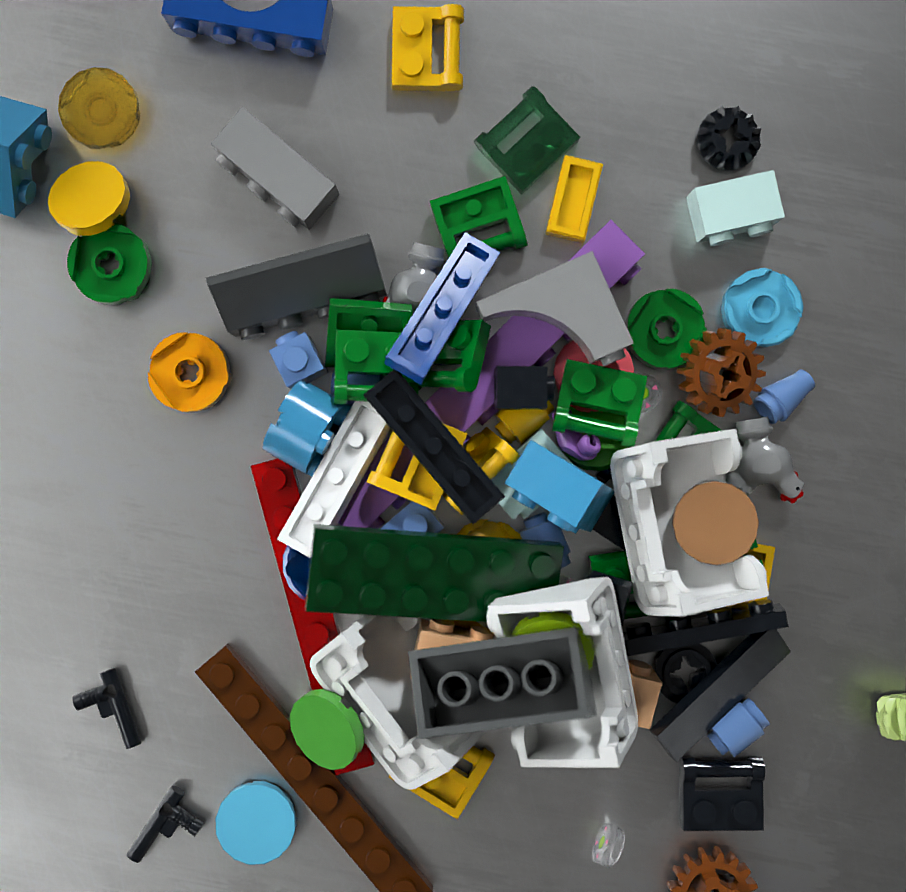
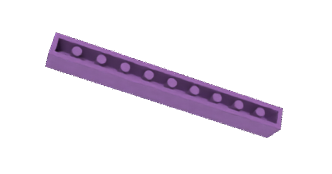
M610 220L570 260L593 251L608 287L611 289L618 281L625 286L642 269L637 262L645 253ZM512 316L488 340L476 389L473 392H459L455 388L440 387L425 403L443 424L466 433L476 421L483 426L498 411L494 410V368L496 366H544L556 354L551 347L561 337L567 342L571 338L562 330L545 321L524 316ZM468 434L463 445L471 438ZM389 438L380 446L338 522L341 526L379 529L385 523L380 516L391 505L398 510L408 500L366 482L370 472L376 471ZM404 445L391 475V479L402 483L413 457L412 452L406 445Z

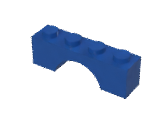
M163 0L161 14L171 30L183 37L195 38L197 34L212 36L214 40L224 44H235L236 41L249 42L261 50L273 51L275 47L291 49V52L302 57H313L315 54L326 55L333 5L331 0H279L266 9L248 12L235 9L223 0Z

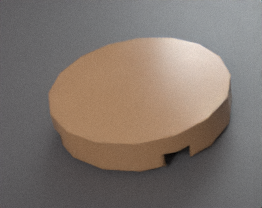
M716 481L697 484L688 490L675 506L672 520L675 538L685 553L701 563L712 565L731 563L746 554L756 540L759 524L756 508L746 493L732 484Z

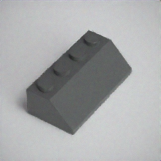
M369 234L206 278L209 290L227 332L235 337L240 336L241 340L263 336L265 334L264 329L279 325L280 330L300 326L303 324L302 318L318 315L319 319H327L330 298L380 302L379 297L387 296L375 249Z
M577 627L408 651L418 739L597 716L591 672Z

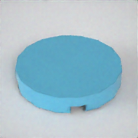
M767 268L747 271L731 282L723 295L721 314L726 329H730L731 333L733 331L745 333V340L755 341L758 344L756 348L760 349L778 345L791 337L797 329L803 313L801 293L792 279Z
M253 781V783H246L235 787L222 801L215 818L216 835L223 850L234 860L248 865L266 864L279 858L290 846L297 827V817L290 796L279 786L266 781Z

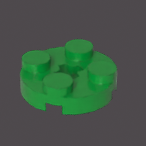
M116 223L107 231L92 236H78L71 244L67 257L68 273L78 289L81 290L80 292L96 302L107 305L122 304L128 300L139 298L143 288L149 281L152 268L147 244L130 229ZM110 254H115V260L119 262L118 269H114L112 274H107V270L100 267L101 260H108Z
M678 289L657 290L641 297L630 309L625 322L634 343L629 346L632 354L643 364L655 369L670 370L687 363V361L680 357L681 353L691 354L693 348L690 345V341L695 339L704 342L703 332L707 330L702 316L704 313L699 303L692 296ZM669 319L673 322L671 329L675 332L673 338L666 336L661 339L657 335L659 330L655 325L657 321L664 323Z

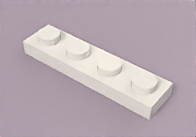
M355 401L277 538V540L309 558L313 525L338 524L390 430L389 425L369 402Z

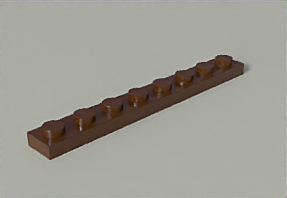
M229 643L195 671L208 689L380 892H433V885L342 777L335 775L334 770L318 766L306 757L295 741L288 713Z

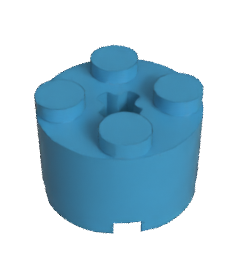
M298 381L277 410L281 414L276 425L270 424L262 449L299 471L313 476L324 457L323 454L329 448L352 406L349 404L334 405L333 395L311 383Z

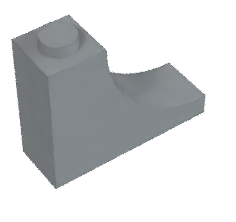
M593 251L476 302L478 315L485 322L500 317L524 316L542 320L557 327L572 338L580 347L589 364L599 360L603 367L625 358L624 349L634 344Z

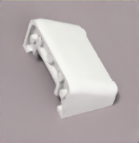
M736 428L650 442L613 453L610 464L611 476L631 581L633 582L634 596L640 610L646 615L686 616L769 596L766 569L754 556L743 555L734 562L721 565L701 563L685 553L675 538L672 526L674 508L688 490L697 484L711 481L726 483L725 473L733 472L738 468L742 458V447L738 441Z
M609 577L590 578L495 599L488 606L487 625L489 630L494 632L496 638L511 637V633L517 624L528 616L531 619L539 616V612L555 611L573 616V621L581 624L584 635H590L591 639L593 638L595 655L590 672L597 716L513 727L512 745L514 750L518 751L521 767L619 768L636 738L638 713L615 590Z
M363 615L314 654L310 659V668L323 689L337 693L343 698L340 702L347 709L351 706L358 714L364 730L365 744L392 779L403 788L409 790L416 789L449 772L488 730L418 739L408 651L414 650L417 632L413 627L422 618Z

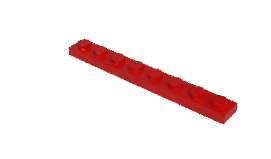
M277 458L250 467L312 690L323 689L311 671L310 659L340 634L335 613L306 612L305 600L299 598L292 591L284 576L283 554L287 545L277 540L301 498L302 493L295 468ZM364 742L362 751L357 755V758L345 768L334 770L335 775L374 765V754Z

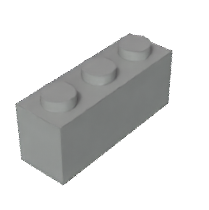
M243 107L240 108L211 143L219 154L216 161L231 175L235 176L240 172L250 180L246 186L262 201L265 202L269 197L281 206L277 212L294 227L301 223L310 230L339 196L336 185Z

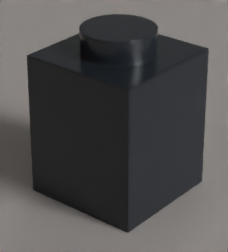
M496 366L494 368V410L547 409V401H554L555 379L554 376H548V366Z

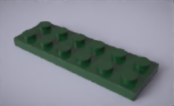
M314 524L305 609L306 612L487 622L488 606L495 599L559 585L564 546L560 542Z

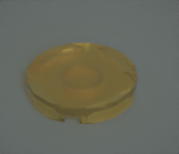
M92 67L76 73L66 82L59 95L58 113L63 127L77 142L91 149L109 146L113 148L123 144L133 135L140 122L139 99L136 91L121 74L109 68Z

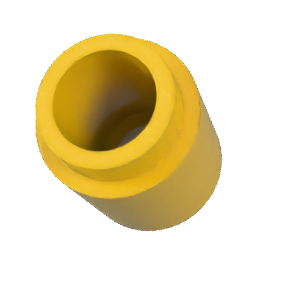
M547 401V409L500 410L495 414L499 423L494 427L509 444L516 440L522 445L550 420L548 415L554 410V407L550 401Z

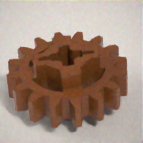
M718 328L717 333L704 331V342L692 339L690 345L693 348V352L691 354L681 353L680 355L683 360L687 361L686 367L677 369V373L684 375L686 378L685 381L678 385L679 389L690 392L685 401L695 406L698 405L697 410L706 414L712 412L713 415L724 417L726 410L733 414L740 413L739 403L750 406L753 403L749 396L751 391L761 392L762 390L756 384V379L766 376L765 371L757 369V364L764 360V355L752 353L758 344L755 341L745 340L746 334L743 332L733 331L731 333L730 329ZM720 369L723 370L722 375H719Z
M714 846L711 855H707L702 847H698V858L694 860L687 853L684 854V861L687 865L684 868L674 865L672 869L678 880H670L667 883L671 892H711L713 889L714 892H752L758 888L754 879L748 877L751 871L744 862L739 863V859L732 851L724 858L723 852L718 846ZM715 869H721L728 873L721 875Z

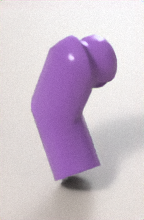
M566 429L564 433L556 432L559 448L578 460L587 461L594 459L601 449V442L597 436L591 435L589 437L588 434L584 435Z

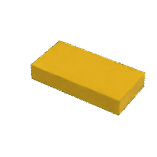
M564 155L546 235L584 243L601 176L602 163Z

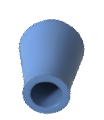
M800 369L793 375L762 388L761 392H758V396L754 399L755 409L761 417L768 416L770 424H775L778 421L784 422L806 395L815 388V382L808 372Z

